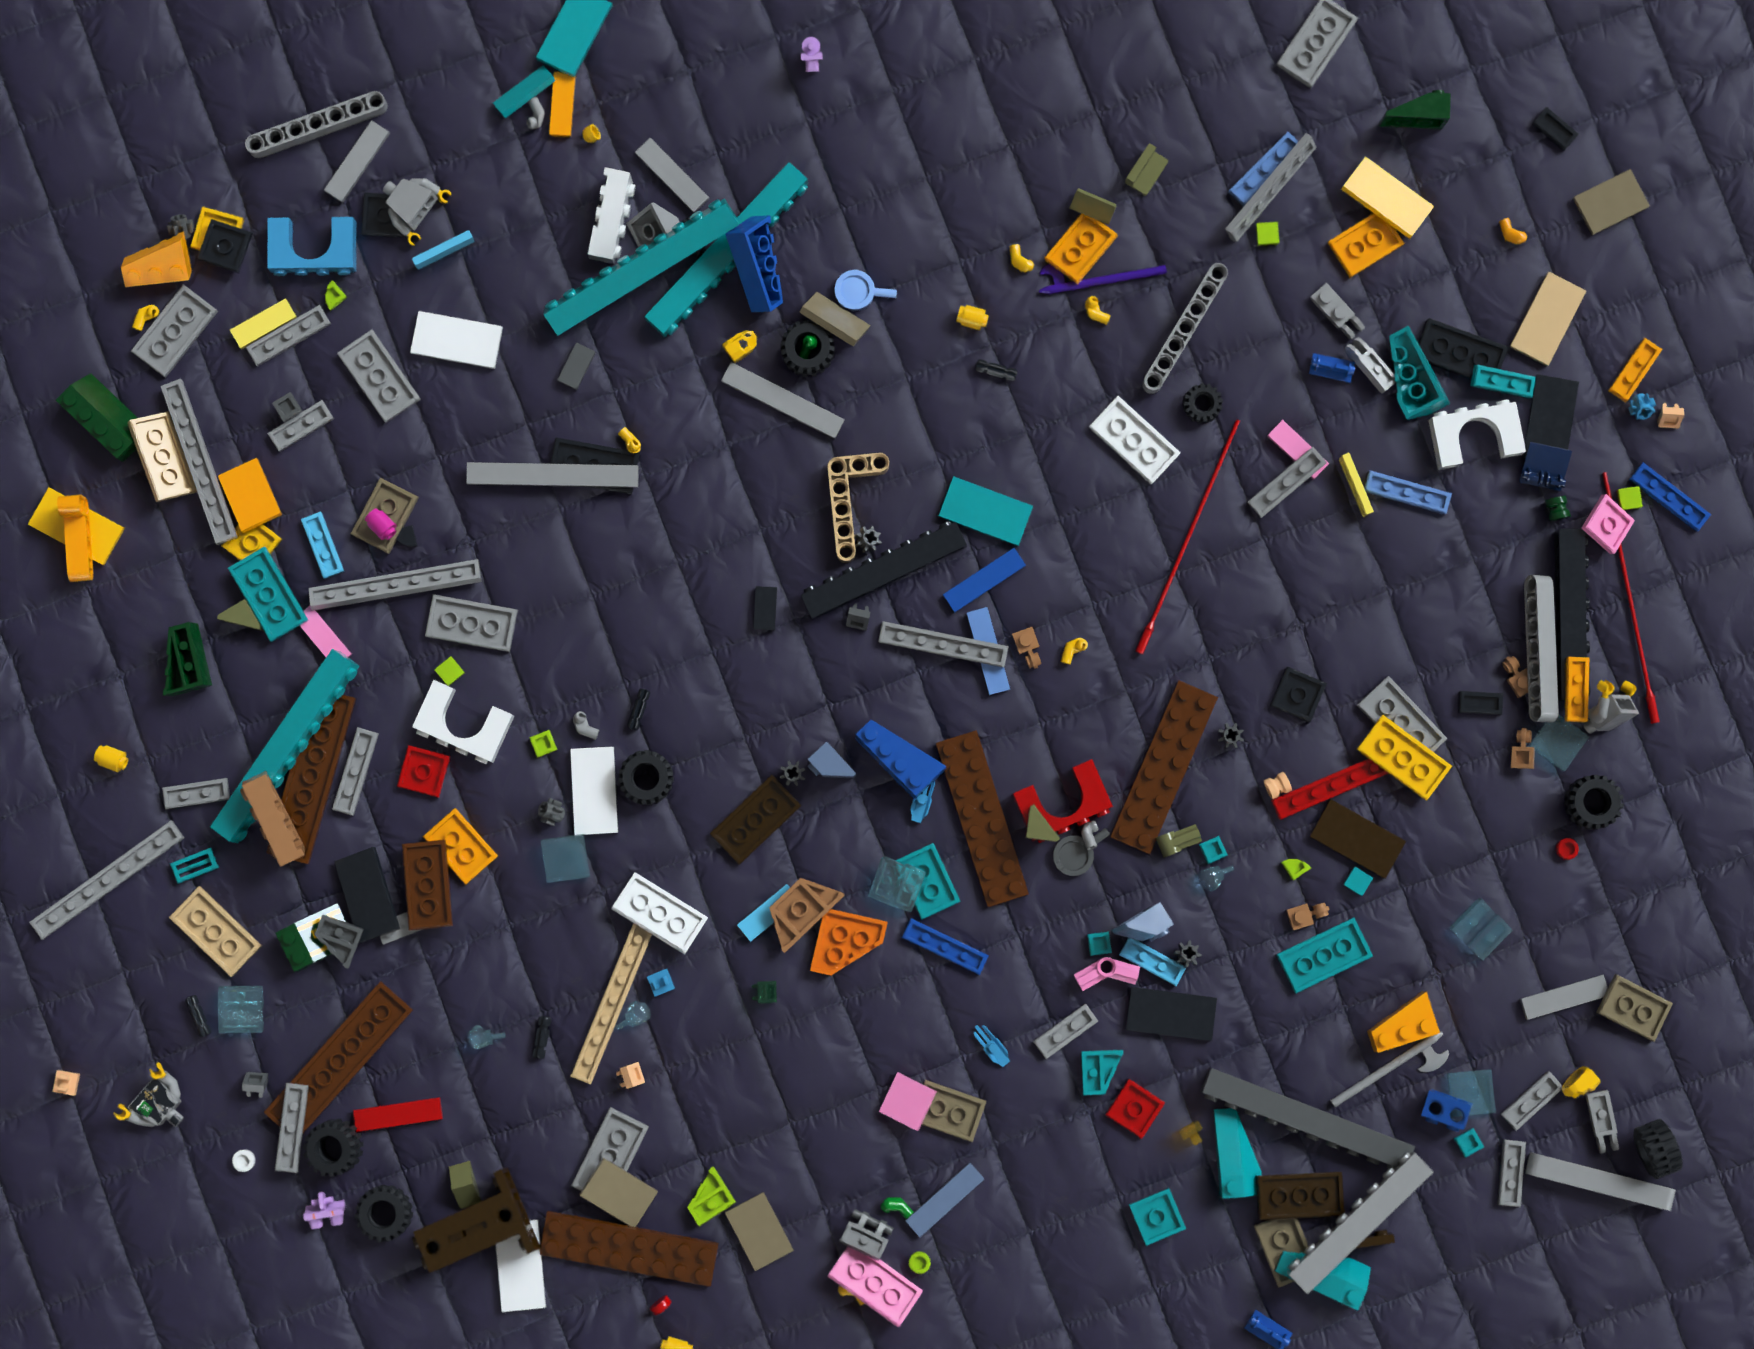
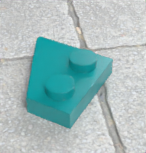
M1123 1050L1081 1051L1083 1095L1106 1094L1109 1083L1123 1055Z

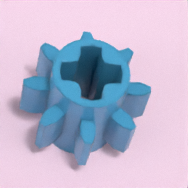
M1648 393L1637 394L1632 400H1629L1631 405L1628 407L1631 415H1635L1637 420L1647 419L1655 413L1654 398H1649Z

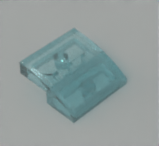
M883 856L868 896L895 908L912 912L926 872L909 864L903 865L887 856Z
M1478 898L1449 927L1482 961L1513 931L1481 898Z
M219 986V1033L263 1032V986Z

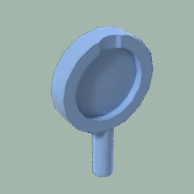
M849 270L841 274L835 285V297L838 303L851 311H858L868 307L874 296L896 298L897 290L874 288V283L870 276L859 270Z

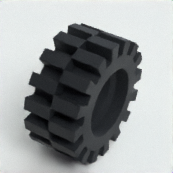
M1200 383L1199 385H1194L1188 390L1183 400L1184 412L1186 411V416L1190 417L1191 421H1197L1199 424L1213 421L1222 409L1223 399H1221V393L1217 392L1216 387H1211V384L1204 385V383ZM1199 396L1208 397L1211 402L1210 409L1199 411L1195 407V399Z

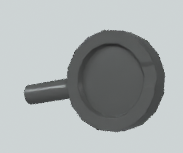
M1106 828L1094 835L1096 843L1101 842L1110 833ZM1067 836L1061 839L1055 845L1053 851V861L1056 868L1068 876H1079L1085 873L1091 867L1094 860L1093 849L1087 850L1083 838L1079 836Z

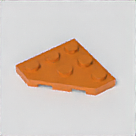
M830 909L822 917L810 971L830 976L881 945L884 941L888 922Z

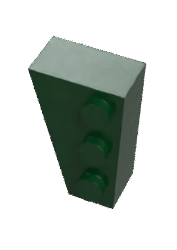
M187 622L168 627L166 652L168 660L167 668H165L166 684L165 689H163V696H176L212 686L198 623Z

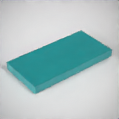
M566 0L541 46L536 60L575 77L612 8V3L607 0Z
M953 476L938 517L1019 546L1033 506Z
M265 546L228 567L229 572L270 642L277 640L309 621Z
M1354 917L1276 954L1295 994L1373 957Z

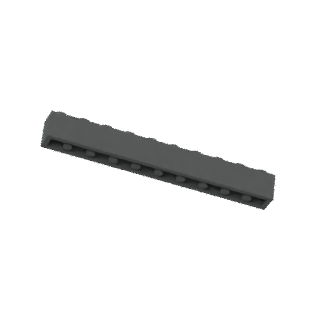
M1211 1067L1207 1071L1200 1092L1205 1093L1204 1098L1214 1102L1217 1101V1098L1226 1101L1224 1106L1235 1110L1239 1106L1246 1109L1245 1114L1255 1118L1260 1114L1266 1117V1122L1276 1126L1278 1122L1286 1124L1285 1129L1294 1133H1298V1130L1306 1132L1305 1137L1318 1141L1319 1138L1327 1140L1326 1145L1336 1149L1339 1148V1145L1347 1148L1346 1153L1358 1157L1359 1153L1367 1156V1161L1379 1165L1380 1161L1387 1163L1388 1169L1391 1167L1395 1169L1400 1164L1398 1160L1406 1152L1410 1154L1415 1149L1413 1145Z

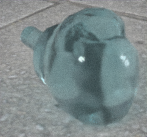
M1231 865L1222 870L1219 866L1203 869L1198 873V881L1202 888L1214 891L1219 888L1221 881L1224 880V874L1234 871V867Z
M636 1000L632 1002L627 1008L626 1020L616 1025V1028L620 1030L628 1024L634 1027L651 1018V1011L645 1002H638Z
M480 1025L474 1026L467 1034L469 1046L473 1049H481L492 1045V1040L506 1038L505 1032L491 1034L490 1030H484Z

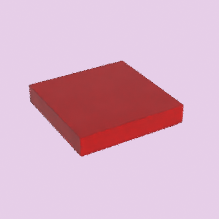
M408 745L397 787L439 798L451 756Z
M1128 1078L1105 1115L1142 1139L1165 1102Z

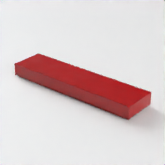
M440 1097L353 1110L355 1127L357 1128L356 1132L443 1119Z

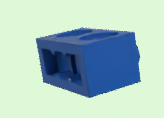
M1431 1089L1428 1092L1421 1116L1426 1117L1425 1120L1433 1124L1441 1122L1447 1124L1446 1128L1459 1132V1129L1464 1130L1473 1103ZM1432 1102H1437L1441 1105V1113L1432 1112L1430 1107ZM1452 1110H1460L1463 1114L1462 1120H1454L1451 1115Z

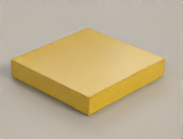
M202 207L190 247L200 251L211 219L242 229L244 218Z
M238 524L235 528L238 538L225 542L221 546L238 560H242L264 546L271 555L283 539L264 524L244 533Z

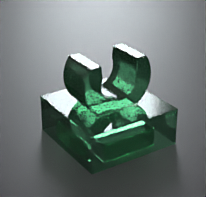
M758 981L757 984L752 985V988L758 989V996H753V1000L758 1001V1003L777 1002L776 981Z

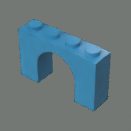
M332 217V239L329 249L319 258L304 259L294 252L293 222L290 218H268L267 268L276 276H285L289 272H295V275L299 276L308 275V272H316L317 275H329V272H337L339 275H350V272H356V220L353 217Z

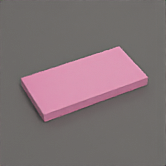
M848 1246L827 1275L896 1327L901 1325L923 1292V1290L883 1261H877Z

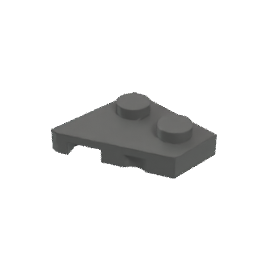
M322 914L315 936L348 969L364 929Z

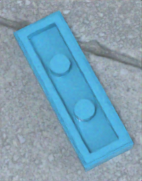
M466 231L413 257L412 260L419 270L474 243L475 240L470 231Z
M322 512L301 519L323 579L345 572Z
M788 884L737 924L750 942L774 923L769 907L790 888Z
M1131 938L1127 939L1119 956L1174 986H1177L1186 969L1180 963L1177 964L1176 961Z

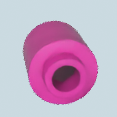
M375 508L365 517L367 526L381 540H389L395 535L397 525L382 510L379 511Z

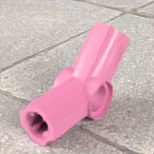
M1103 957L1073 975L1082 991L1107 977L1135 985L1140 966ZM1103 961L1111 963L1112 969L1109 973L1101 971L1100 967Z

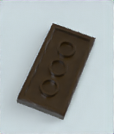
M771 775L723 820L710 835L740 865L802 805Z
M1332 799L1327 803L1309 836L1386 879L1406 843L1400 837Z
M1342 1172L1256 1176L1258 1220L1340 1216L1345 1213Z

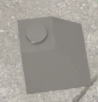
M651 203L626 224L636 244L640 247L643 244H651L654 242L653 239L661 233H669L672 231V227L680 221L676 216L656 203Z

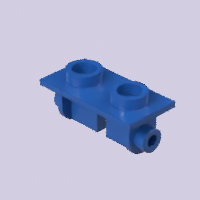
M1313 353L1309 374L1351 383V378L1355 371V362Z
M1257 1310L1254 1311L1245 1326L1246 1330L1276 1349L1287 1347L1293 1334Z

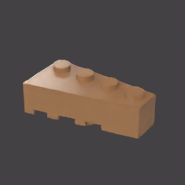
M267 771L243 781V788L240 789L245 801L249 800L252 806L250 808L252 816L255 820L258 819L261 825L260 831L264 839H268L270 851L273 857L277 858L280 867L304 856L305 846Z

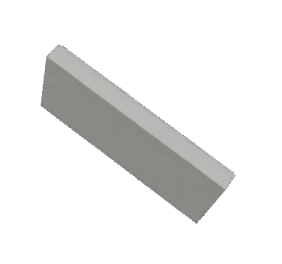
M1319 0L1276 66L1309 88H1312L1358 18L1331 0Z
M183 284L131 352L166 378L217 314L218 310Z
M372 329L337 353L385 423L421 400Z
M433 594L425 637L510 652L518 610Z
M1389 676L1357 704L1358 708L1374 725L1381 715H1384L1433 752L1448 739Z
M610 1107L571 1186L582 1191L603 1157L627 1171L649 1126Z

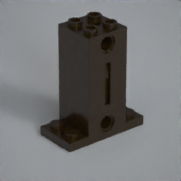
M508 1168L493 1172L495 1176L492 1178L496 1189H500L502 1193L413 1232L414 1237H412L416 1249H420L422 1253L421 1262L425 1270L428 1269L429 1273L437 1271L518 1234L520 1236L518 1243L522 1251L526 1250L527 1254L541 1249ZM505 1210L511 1213L510 1220L504 1217ZM433 1242L437 1243L438 1245L437 1252L434 1251L432 1248Z

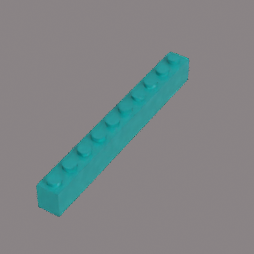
M789 162L737 217L739 224L751 216L770 215L771 223L768 225L773 227L780 219L778 216L783 210L787 212L792 207L795 197L797 195L802 196L807 191L808 178ZM725 234L717 238L645 315L646 321L662 336L672 335L679 326L677 324L682 318L686 320L692 314V308L696 303L701 304L708 296L706 293L711 287L715 289L721 283V277L725 272L729 274L735 268L736 264Z
M725 198L721 201L719 199L713 201L708 205L709 208L703 212H695L687 222L677 223L669 233L659 234L653 239L654 242L651 244L641 245L635 250L636 253L630 257L628 255L623 256L617 261L618 264L612 268L610 266L605 267L599 272L600 275L594 279L592 277L587 278L581 283V287L576 290L572 288L563 294L564 297L558 301L554 299L545 305L544 316L557 336L739 225L738 219Z
M335 649L330 651L210 826L213 830L229 842L239 843V841L246 837L248 828L257 820L252 816L250 811L252 806L249 800L245 801L241 794L242 782L267 771L275 789L283 783L285 774L294 767L300 752L307 748L309 739L318 732L324 717L331 713L335 701L344 694L348 682L357 675V669L359 668L357 663Z

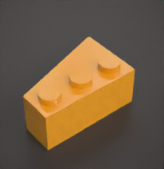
M184 231L168 240L160 241L155 246L147 247L125 257L121 265L125 287L189 280L192 268Z
M1421 991L1417 996L1367 1031L1373 1051L1377 1053L1440 1033L1427 991Z

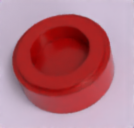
M1571 838L1561 839L1556 845L1557 855L1564 860L1575 858L1579 852L1577 842Z
M664 1295L650 1307V1310L654 1315H659L670 1306L671 1300L667 1295Z

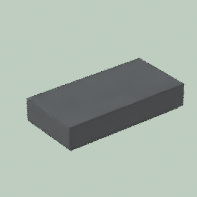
M576 342L558 378V382L578 390L596 352Z

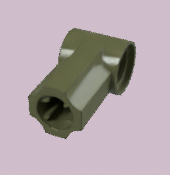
M1196 824L1156 837L1163 858L1202 841Z

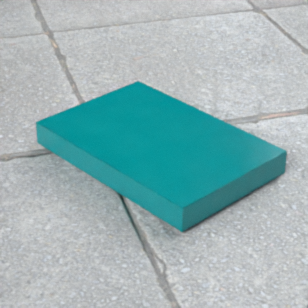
M934 843L894 861L921 920L961 902Z

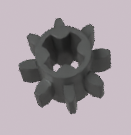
M185 214L172 216L170 218L171 222H168L167 225L169 236H177L178 233L184 231L185 239L190 238V233H193V229H195L193 219L187 220Z
M863 526L860 529L861 534L857 533L854 536L858 539L855 546L862 548V553L868 549L874 552L876 550L875 545L879 546L882 544L879 540L881 533H877L874 530V526L868 530Z
M1225 723V730H1218L1222 734V738H1219L1218 742L1224 741V748H1227L1229 744L1237 748L1236 742L1244 741L1240 737V733L1244 730H1238L1236 728L1237 723H1234L1232 727ZM1228 730L1231 733L1235 732L1236 736L1233 737L1234 741H1232L1231 738H1226Z
M788 761L787 768L781 767V770L785 771V775H781L780 779L786 778L787 786L790 782H794L797 787L799 779L805 780L801 776V772H804L806 769H799V761L795 765H791V762ZM796 768L799 776L789 779L787 771Z
M548 798V802L543 801L538 808V815L542 817L540 821L555 826V822H561L565 815V809L561 807L562 802Z
M1191 940L1186 943V946L1179 943L1178 947L1181 950L1174 952V955H1178L1176 963H1184V968H1187L1190 962L1193 966L1197 965L1195 958L1202 956V954L1197 952L1199 945L1194 947L1191 945ZM1186 950H1188L1189 954H1192L1189 959H1187L1186 954H1183Z

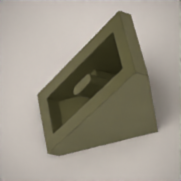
M245 599L218 614L217 619L263 631Z
M1033 804L1029 807L1025 838L1057 842L1060 838Z
M471 1161L449 1166L452 1191L460 1209L482 1202Z

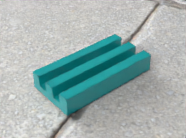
M212 848L170 863L177 884L219 868ZM207 854L209 856L205 860L177 870L176 866ZM211 862L212 866L201 869L184 877H180L179 875L194 868L205 865L207 863Z

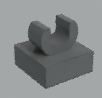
M291 392L272 403L283 422L302 412Z
M856 603L853 605V608L850 607L846 626L867 631L871 613L869 612V607L866 606L865 610L857 609Z
M246 1072L242 1082V1091H246L248 1097L251 1096L252 1092H258L259 1098H262L268 1083V1073Z

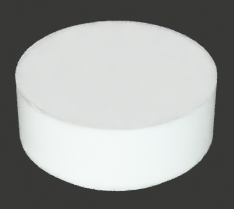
M240 1150L234 1154L232 1164L237 1171H249L255 1164V1156L249 1150Z

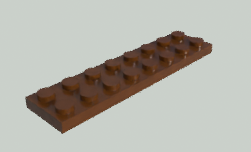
M1178 680L1110 838L1150 855L1156 842V837H1158L1218 697Z
M342 695L335 701L331 713L324 717L320 723V729L311 736L307 748L300 752L296 758V764L289 771L281 801L305 846V855L294 861L305 864L310 863L356 698ZM269 844L266 853L272 855V853H271V851H270V848H269V847H270V844Z
M977 730L937 742L936 746L941 762L947 766L944 772L987 907L1028 895L1029 892Z
M382 981L377 984L290 1082L309 1085L303 1134L413 1011L406 1002ZM285 1089L264 1111L279 1127L281 1126Z
M547 1211L540 1255L711 1287L719 1243Z

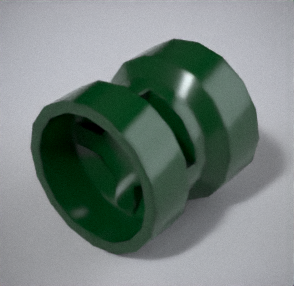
M1566 496L1545 500L1546 507L1550 511L1548 515L1550 521L1571 517L1570 510L1566 507Z

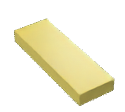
M285 298L232 328L230 331L239 347L243 349L297 317Z
M1350 453L1344 454L1339 458V462L1363 517L1368 516L1374 512Z

